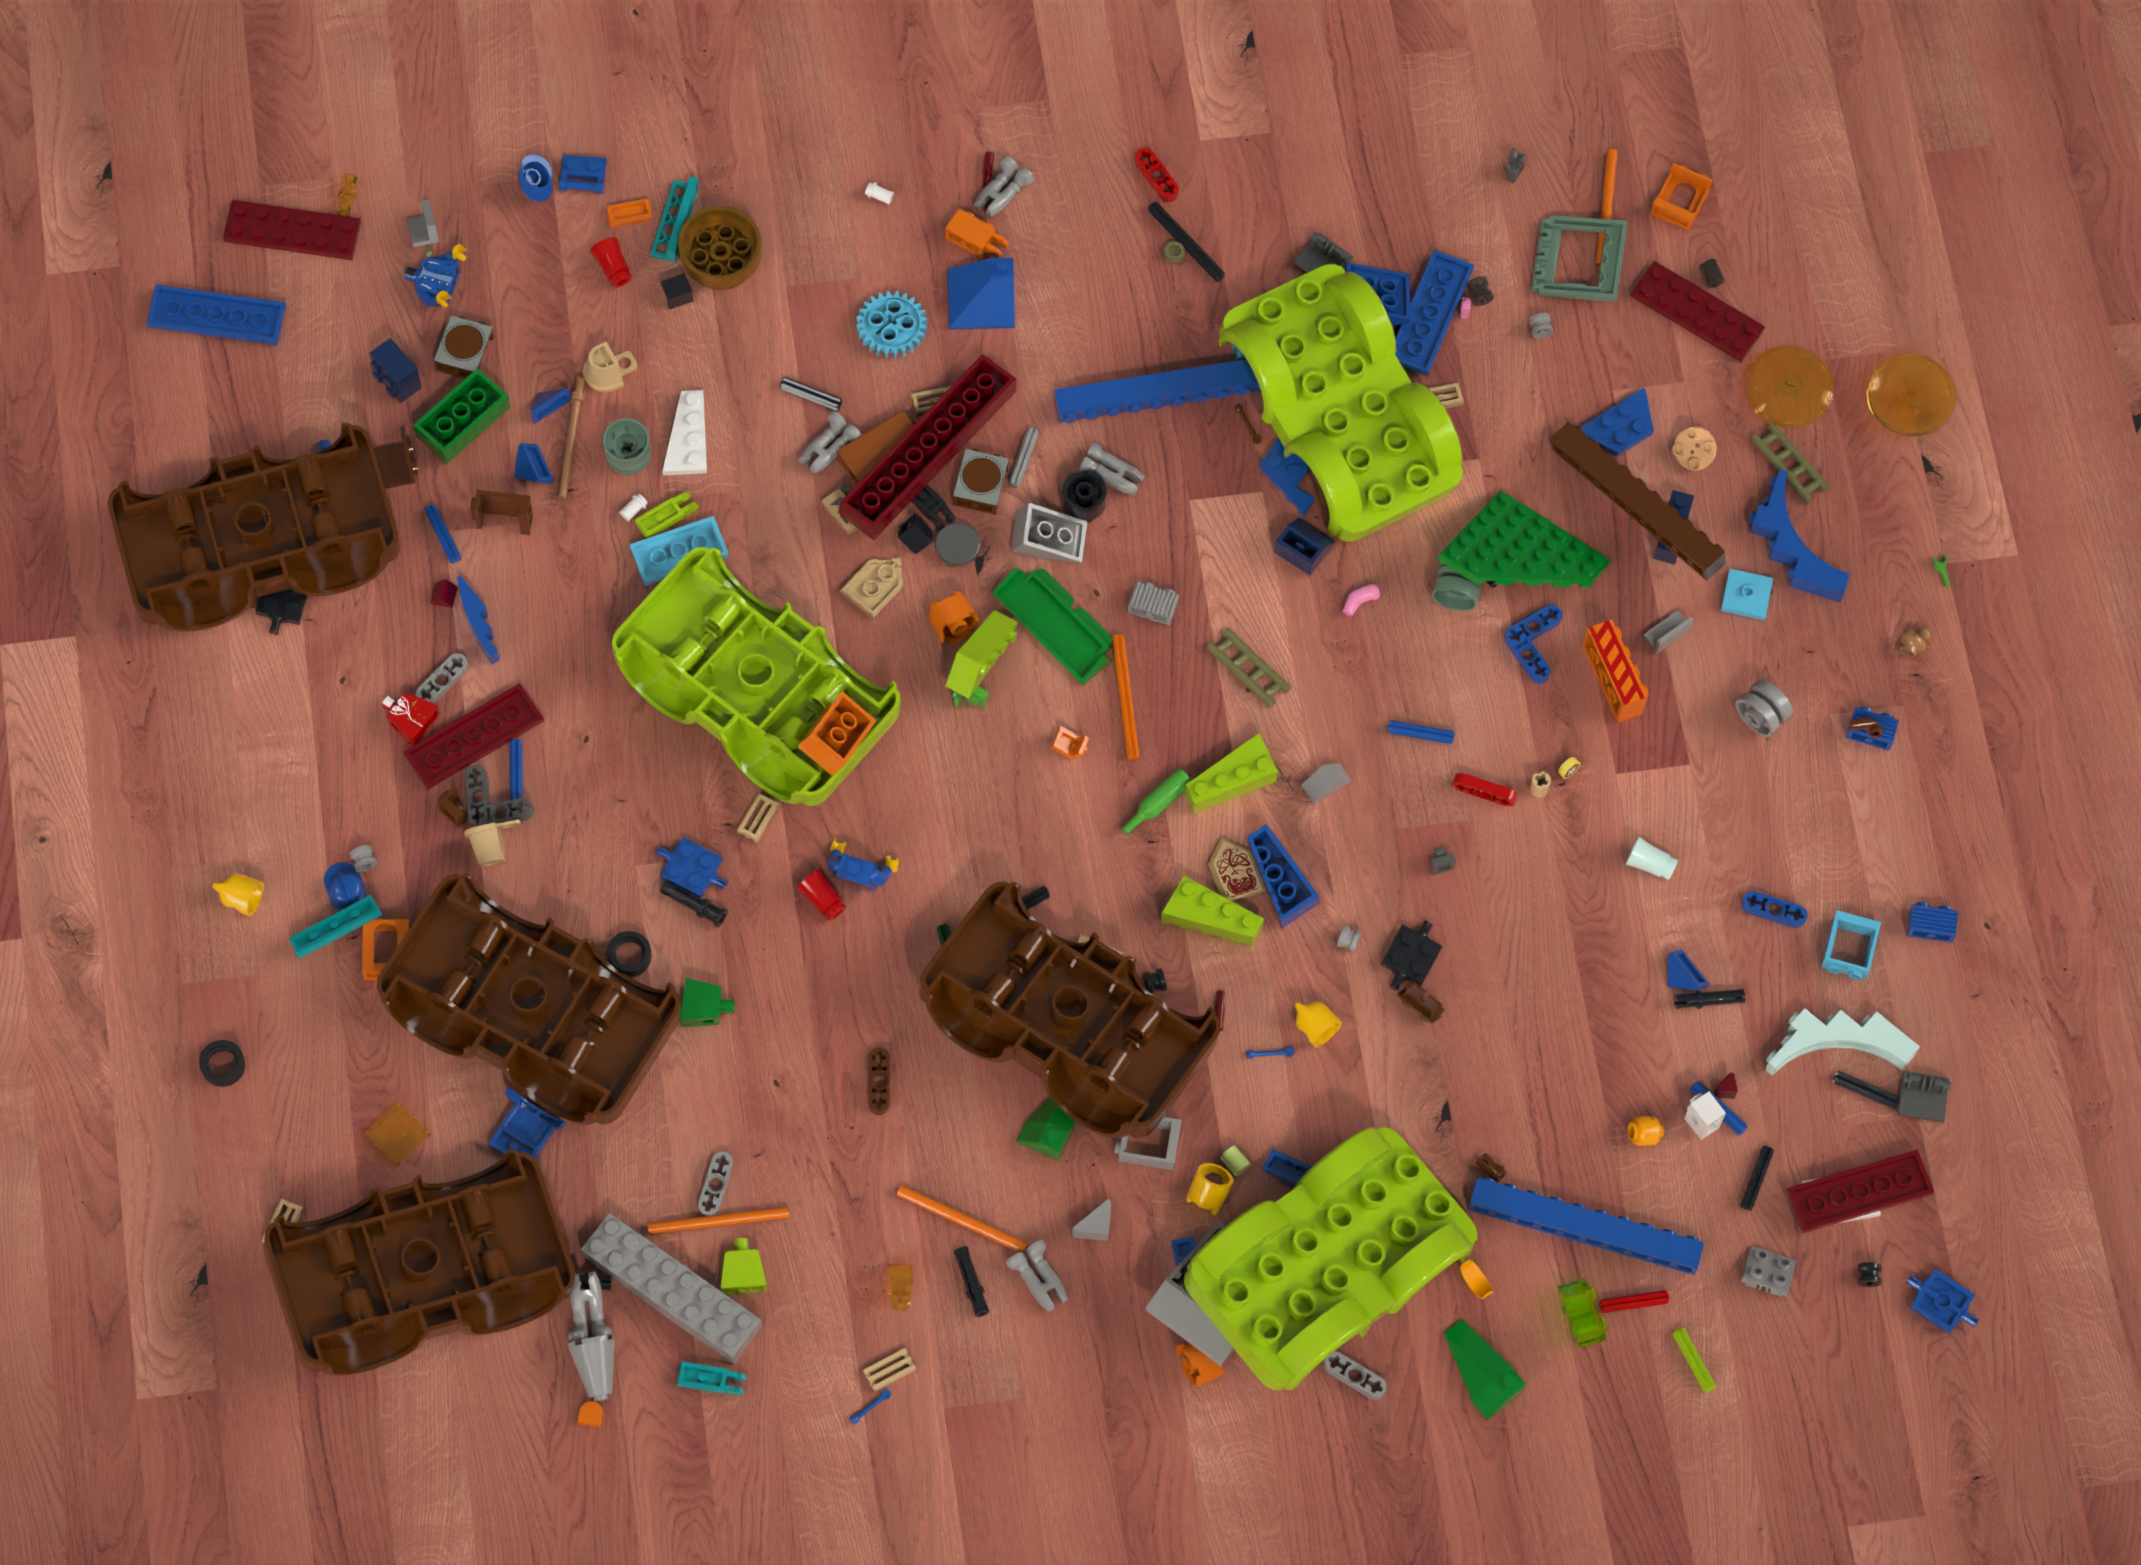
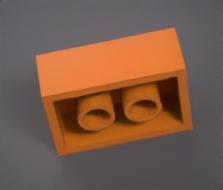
M841 691L828 703L798 747L833 776L847 763L877 720Z

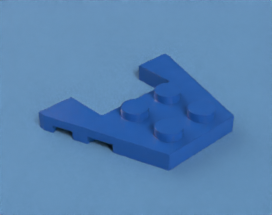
M1278 438L1260 463L1259 468L1276 488H1279L1285 494L1286 499L1298 509V513L1305 517L1315 503V498L1297 487L1309 472L1310 467L1297 454L1292 453L1291 456L1285 458V447Z

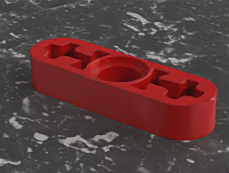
M1139 149L1135 157L1136 166L1161 200L1165 202L1175 201L1179 191L1175 180L1151 149ZM1142 156H1144L1145 158H1148V157H1149V164L1147 163L1146 160H1142V161H1141V157H1142ZM1154 171H1160L1163 174V177L1160 179H1154L1151 176V173ZM1165 186L1168 190L1173 189L1172 194L1169 192L1165 193Z
M1456 773L1452 782V787L1458 791L1507 807L1514 806L1518 795L1513 789L1465 773Z

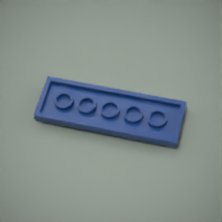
M1436 250L1433 251L1410 304V323L1401 325L1395 339L1396 357L1402 367L1425 376L1429 375L1474 269L1473 264Z
M156 285L147 326L149 328L278 345L287 306L285 302Z

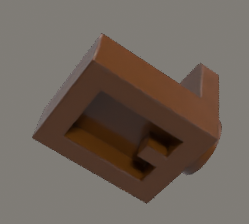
M453 787L450 791L442 793L439 797L438 806L442 814L457 827H461L465 823V811L455 802L459 797L457 789Z

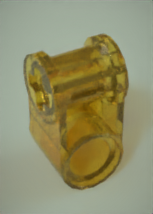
M888 1264L891 1306L897 1311H905L911 1305L912 1264ZM898 1295H903L902 1300H898Z

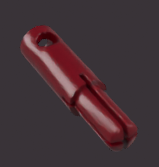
M989 151L985 152L983 189L990 183L993 172L995 154Z
M1223 990L1217 991L1215 1015L1221 1023L1220 1031H1223L1225 1014V991Z

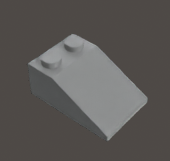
M1027 503L1016 511L1011 551L1032 558L1080 564L1083 558L1087 521Z

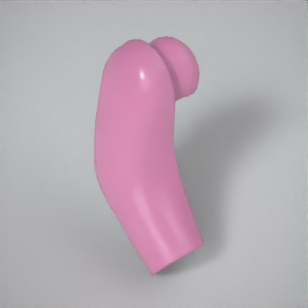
M1369 584L1353 590L1348 595L1342 612L1345 615L1353 616L1362 603L1372 599L1377 600L1380 597L1379 587Z

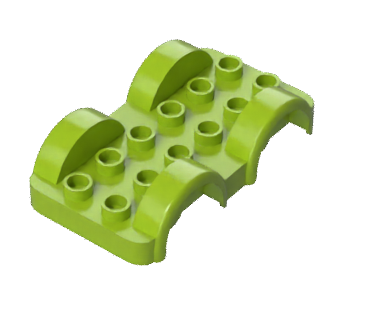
M1327 264L1247 301L1226 314L1219 330V346L1221 347L1226 342H1231L1242 352L1250 364L1262 392L1264 403L1262 419L1265 423L1272 425L1285 447L1284 457L1287 458L1292 453L1297 454L1306 462L1317 478L1329 509L1330 521L1327 529L1331 535L1337 536L1340 540L1346 542L1360 540L1453 493L1463 476L1462 450L1455 427L1436 395L1426 386L1410 381L1396 357V340L1389 316L1378 295L1364 278L1356 273L1346 272L1339 265Z
M697 547L688 552L617 629L612 639L614 659L621 673L649 704L679 723L687 725L698 723L722 742L728 756L752 782L771 796L788 804H800L802 802L808 806H816L823 803L890 729L900 714V693L894 680L889 683L888 688H884L860 676L835 652L828 641L826 630L823 627H813L792 611L791 604L788 601L784 604V609H776L756 598L735 579L726 567L721 551L716 548ZM843 691L877 721L847 763L832 776L803 752L798 745L828 703Z
M1367 1127L1351 1135L1322 1157L1300 1178L1293 1189L1275 1203L1271 1200H1266L1254 1205L1214 1235L1188 1264V1271L1184 1275V1284L1193 1300L1265 1386L1278 1391L1283 1389L1293 1390L1317 1365L1357 1334L1363 1338L1370 1329L1371 1324L1386 1313H1397L1423 1286L1458 1259L1464 1263L1473 1250L1478 1233L1468 1215L1397 1132L1390 1128L1382 1127L1376 1130L1373 1127Z

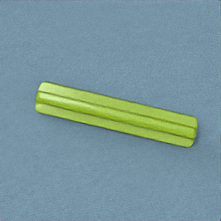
M1683 1327L1675 1330L1673 1336L1705 1393L1713 1391L1716 1388V1384L1687 1331Z

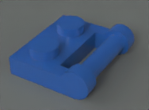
M563 155L559 191L573 189L596 191L597 194H603L607 158ZM568 178L597 180V182L569 181Z

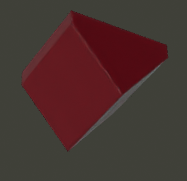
M446 579L436 582L430 603L453 608L458 587Z
M1729 1073L1717 1086L1714 1092L1717 1098L1735 1099L1738 1089L1734 1073Z

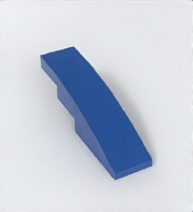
M460 575L457 577L467 621L480 648L493 665L499 661L498 650L490 642L494 639L491 627L485 621L488 618L487 608Z
M1272 1149L1262 1167V1171L1293 1188L1312 1166Z

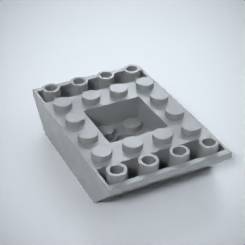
M1226 1220L1218 1221L1165 1279L1145 1308L1147 1312L1219 1366H1222L1235 1350L1190 1296L1185 1288L1184 1275L1188 1271L1187 1266L1195 1254L1214 1235L1229 1224Z

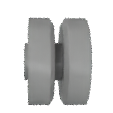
M1762 679L1757 680L1750 687L1749 692L1744 693L1735 703L1736 711L1745 724L1754 732L1764 737H1771L1779 729L1780 724L1788 721L1794 713L1791 703L1783 692L1772 683Z

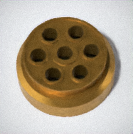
M712 206L696 212L685 222L678 238L679 257L684 270L699 284L710 289L727 290L741 285L755 272L762 256L761 235L756 223L746 213L733 207ZM723 235H730V237H728V238H724V237H722V236H723ZM703 240H708L709 242H708V243H702L701 241H703ZM739 248L746 249L745 251H738ZM719 253L725 254L722 257L717 256ZM697 259H704V261H702V262H697V261H695V260H697ZM740 267L739 270H733L732 268ZM713 272L720 273L719 275H711Z

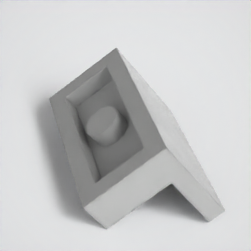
M429 199L421 201L423 215L407 218L413 247L439 242Z
M1676 611L1643 634L1642 638L1657 655L1691 631L1694 619L1690 617L1686 620L1679 611Z

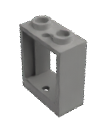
M1164 1117L1155 1128L1170 1131L1166 1159L1127 1153V1135L1121 1140L1116 1141L1115 1154H1119L1118 1162L1174 1171L1182 1120Z

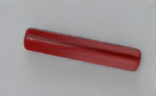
M1666 1290L1607 1298L1601 1299L1599 1305L1602 1313L1663 1305L1669 1302V1294Z

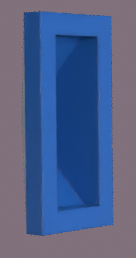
M563 388L538 393L531 409L533 423L536 424L570 402L569 389Z
M521 443L518 448L514 477L537 483L554 482L538 445Z
M1682 949L1673 951L1668 955V987L1700 990L1710 985Z

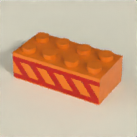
M1611 619L1588 627L1582 647L1617 723L1642 715L1649 692L1646 685L1642 684L1639 679L1640 672L1637 665H1633L1630 659L1631 653L1628 646L1624 645L1621 640L1622 633L1619 626H1615Z

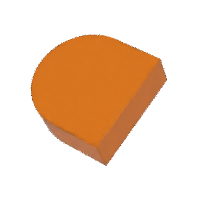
M594 1401L584 1403L579 1410L577 1424L602 1428L604 1414L601 1405Z

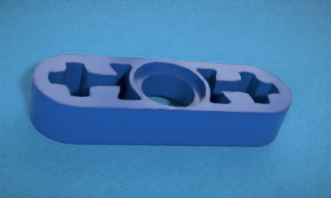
M1747 892L1741 902L1742 909L1746 913L1789 927H1802L1807 919V911L1803 906L1759 892ZM1751 899H1755L1756 904L1754 907L1749 906L1750 902L1748 901ZM1766 902L1763 911L1760 910L1762 907V903ZM1772 904L1777 905L1781 912L1773 915L1769 912L1768 907ZM1786 908L1788 909L1787 915L1783 917ZM1795 912L1799 913L1800 918L1798 921L1794 920L1793 915Z

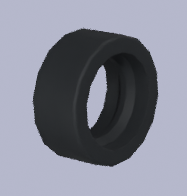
M625 931L617 934L610 941L607 950L609 963L629 977L641 975L651 963L652 954L649 942L643 935L634 931ZM628 942L638 944L643 951L641 961L632 966L620 964L616 959V950L619 946Z
M227 1040L213 1041L201 1052L199 1059L200 1069L205 1079L212 1085L219 1087L230 1086L236 1083L244 1074L245 1059L243 1053L233 1042ZM221 1051L232 1053L236 1059V1065L232 1072L219 1076L210 1071L208 1063L212 1055Z

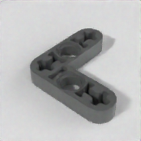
M472 765L467 769L465 783L468 820L471 825L476 827L512 820H520L522 822L533 816L534 806L525 798L490 804L488 773L479 765ZM479 772L481 775L477 776V782H476V781L473 779V777H475V776H476V773ZM478 792H483L482 800L474 802V795ZM525 805L527 808L521 814L518 810H521L522 806ZM500 809H506L505 817L497 819L496 813ZM480 811L484 817L480 819V822H477L476 819L479 818Z

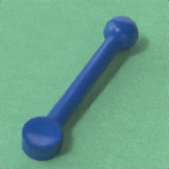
M1287 1047L1286 1050L1261 1052L1248 1050L1246 1056L1248 1059H1252L1255 1056L1271 1055L1292 1057L1294 1049Z
M887 1389L883 1390L880 1397L857 1415H852L850 1422L853 1424L858 1423L859 1418L882 1400H888L891 1392Z

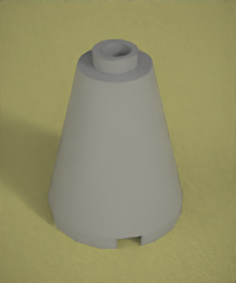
M614 1335L581 1339L580 1343H575V1341L569 1342L568 1349L588 1397L594 1398V1402L608 1400V1395L613 1392Z

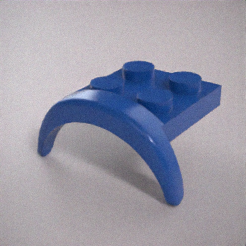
M507 1088L505 1094L515 1105L488 1144L503 1155H505L507 1150L514 1149L518 1152L530 1154L536 1159L555 1130H562L566 1123L564 1120L557 1119L517 1094L513 1089Z

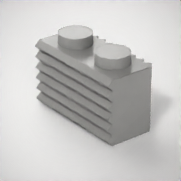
M1136 582L1128 604V613L1170 626L1178 606L1179 595L1171 589H1158L1149 582Z

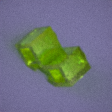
M1585 1279L1558 1286L1561 1308L1564 1315L1568 1317L1571 1325L1569 1330L1578 1347L1582 1348L1606 1341L1605 1331L1608 1330L1605 1318L1600 1317L1595 1310L1594 1300L1597 1299L1594 1287L1589 1286Z

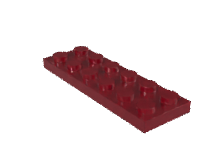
M232 200L223 240L224 242L353 261L361 218Z
M1653 261L1631 292L1632 298L1741 363L1765 329V326L1656 261Z
M519 683L403 751V754L426 789L429 790L544 722V718Z
M1917 1149L1786 1189V1193L1803 1234L1933 1195L1934 1189Z

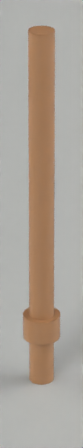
M581 376L576 377L574 391L571 393L570 398L572 406L557 496L560 500H565L567 496L580 406L584 401L583 387L585 378Z

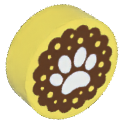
M1571 757L1563 762L1558 769V773L1564 779H1567L1578 770L1580 762L1575 757Z

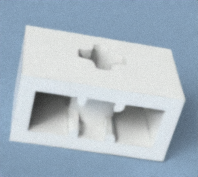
M1710 1092L1704 1095L1699 1093L1690 1100L1691 1104L1687 1107L1688 1111L1684 1119L1700 1140L1720 1128L1726 1112Z

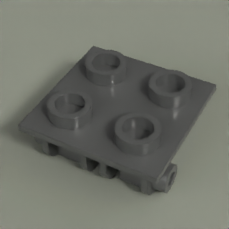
M1314 232L1310 238L1312 241L1292 263L1305 273L1327 264H1336L1344 269L1346 262L1349 263L1353 256L1321 233L1317 234Z
M1903 1071L1898 1115L1945 1122L1947 1094L1951 1086L1949 1078Z

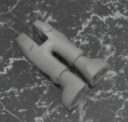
M1007 155L1000 159L1001 173L981 191L974 203V207L981 210L992 199L993 202L986 211V215L989 218L997 215L1019 193L1021 187L1029 186L1035 180L1034 175L1028 169L1021 167L1018 171L1017 163ZM1015 176L1014 180L1011 181L1001 193H999V191L1008 183V181Z
M834 410L828 415L829 428H826L820 436L815 438L804 449L798 459L805 466L817 454L819 457L812 463L809 469L813 474L826 468L837 457V450L862 436L852 424L847 426L844 418ZM842 433L840 438H837L831 446L825 449V447L830 442H832L838 434Z
M1097 442L1092 444L1087 457L1084 458L1078 470V473L1083 472V470L1093 471L1099 474L1109 486L1130 495H1135L1138 487L1126 479L1142 483L1145 478L1137 468L1118 459L1109 452L1105 453L1102 450V446ZM1094 461H1099V462H1101V464L1098 465V464L1095 463ZM1104 466H1108L1109 468L1113 469V470L1116 471L1117 473L1108 470V469L1105 468Z
M1039 1240L1026 1249L1025 1254L1034 1264L1044 1283L1038 1279L1034 1270L1030 1268L1023 1252L1013 1255L1006 1261L1009 1269L1017 1270L1021 1273L1020 1276L1026 1282L1037 1302L1050 1312L1055 1309V1306L1046 1292L1052 1289L1061 1304L1069 1299L1060 1278L1049 1266L1047 1260H1044L1043 1253L1046 1249V1244L1043 1240Z
M595 1271L588 1272L590 1290H581L579 1273L575 1274L574 1285L570 1292V1301L574 1315L573 1322H576L574 1329L568 1333L569 1341L590 1338L587 1327L586 1301L589 1303L592 1337L613 1335L612 1328L606 1326L602 1320L604 1319L601 1284Z

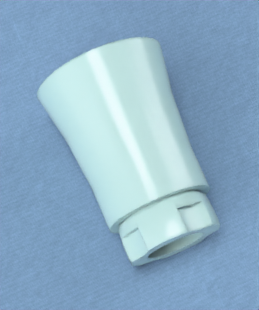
M1638 836L1625 865L1669 880L1678 860L1670 857V854L1661 851Z

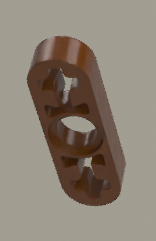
M875 1048L869 1054V1109L875 1115H883L890 1107V1056L886 1049ZM877 1055H882V1059H886L881 1062L882 1070H877V1061L873 1060L877 1058ZM876 1076H882L885 1078L886 1083L881 1087H877L872 1081ZM877 1093H881V1101L886 1103L882 1104L881 1108H877V1105L873 1104L877 1102Z

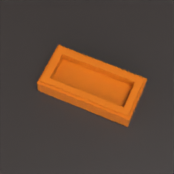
M649 198L606 206L610 228L653 221Z

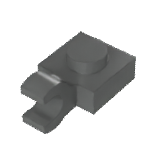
M1514 148L1508 155L1510 161L1506 167L1508 171L1507 180L1515 183L1524 169L1527 158L1524 153L1517 155Z

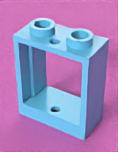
M1836 910L1821 968H1825L1828 972L1834 974H1846L1855 980L1866 979L1870 971L1881 922ZM1837 928L1870 937L1863 967L1830 958Z

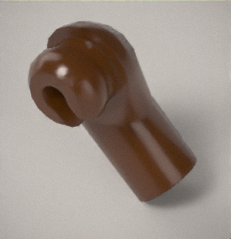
M1872 717L1850 719L1852 731L1863 729L1873 738L1881 737L1883 733L1882 726Z

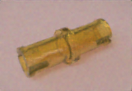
M353 174L344 175L342 190L338 194L340 201L337 215L348 217L351 215L352 203L356 199L355 188L358 178Z

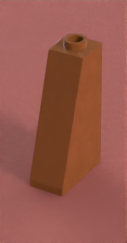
M902 411L837 450V461L855 485H857L916 422L911 416L908 417Z

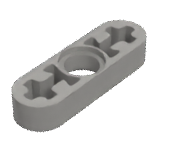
M459 653L451 655L416 690V696L423 699V693L426 695L430 693L431 698H424V700L435 704L467 672L468 663L466 657ZM454 662H456V663H460V662H461L462 667H461V668H459V667H455V668H454L453 663H454ZM439 676H446L448 678V682L445 685H438L435 681Z
M718 1152L712 1158L698 1203L699 1212L703 1217L718 1215L733 1169L732 1156L727 1152ZM722 1159H726L728 1165L723 1166L721 1175L718 1173L719 1163L717 1161L721 1162ZM714 1179H718L723 1185L721 1189L715 1191L709 1187V1183ZM710 1195L714 1196L712 1202L715 1209L711 1208L710 1211H706L703 1205H708Z
M1333 1352L1325 1358L1324 1369L1328 1374L1372 1400H1379L1385 1395L1386 1382L1378 1375L1339 1352ZM1335 1359H1338L1339 1366L1345 1368L1346 1364L1349 1365L1345 1371V1374H1341L1343 1369L1338 1366L1331 1368V1362L1329 1360L1334 1361ZM1358 1370L1362 1375V1379L1357 1382L1351 1381L1348 1376L1349 1372ZM1366 1376L1369 1377L1367 1383L1373 1386L1378 1383L1381 1392H1371L1372 1387L1368 1384H1365V1388L1361 1386L1365 1382Z

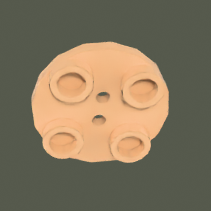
M1695 426L1684 429L1679 433L1672 448V452L1678 462L1683 467L1692 471L1707 468L1713 462L1717 450L1715 439L1711 433L1702 427Z

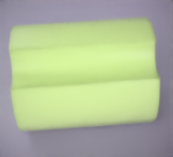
M1235 1145L1226 1150L1220 1158L1236 1177L1243 1174L1251 1166V1163Z

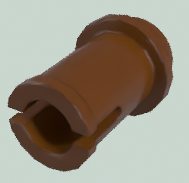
M1487 1153L1483 1154L1481 1157L1484 1161L1479 1158L1476 1165L1488 1173L1491 1179L1497 1182L1501 1181L1507 1173L1504 1170L1505 1167L1498 1165Z

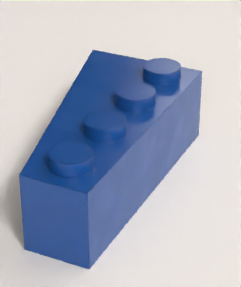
M1267 824L1248 836L1249 847L1283 929L1320 903L1319 895Z

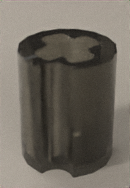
M1716 259L1707 260L1699 266L1708 288H1715L1725 281Z

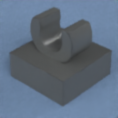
M1443 846L1434 848V858L1431 859L1430 863L1432 875L1454 870L1456 863L1454 854L1446 855Z

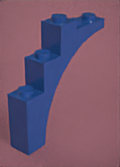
M1779 469L1777 477L1772 476L1769 489H1773L1771 496L1766 495L1764 504H1759L1757 511H1752L1748 522L1752 524L1750 533L1771 539L1768 551L1772 553L1769 560L1791 566L1788 578H1791L1789 587L1841 602L1850 574L1836 569L1819 559L1797 535L1789 519L1785 503V484L1788 471Z

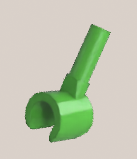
M1943 554L1942 562H1938L1936 556L1934 557L1933 568L1940 572L1945 587L1950 586L1946 573L1948 558Z

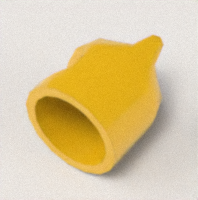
M240 873L231 874L222 882H215L212 885L218 891L220 901L225 907H233L249 917L258 908L264 891V883L262 881Z
M1314 1001L1305 1005L1299 1002L1295 1003L1297 1010L1296 1026L1298 1030L1303 1031L1307 1035L1310 1043L1315 1048L1326 1043L1340 1028L1341 1020L1322 1002Z
M1212 1163L1201 1164L1198 1166L1187 1193V1202H1194L1200 1208L1211 1210L1212 1215L1215 1216L1220 1212L1232 1186V1175L1228 1170ZM1210 1173H1217L1223 1178L1224 1184L1212 1183L1205 1176Z

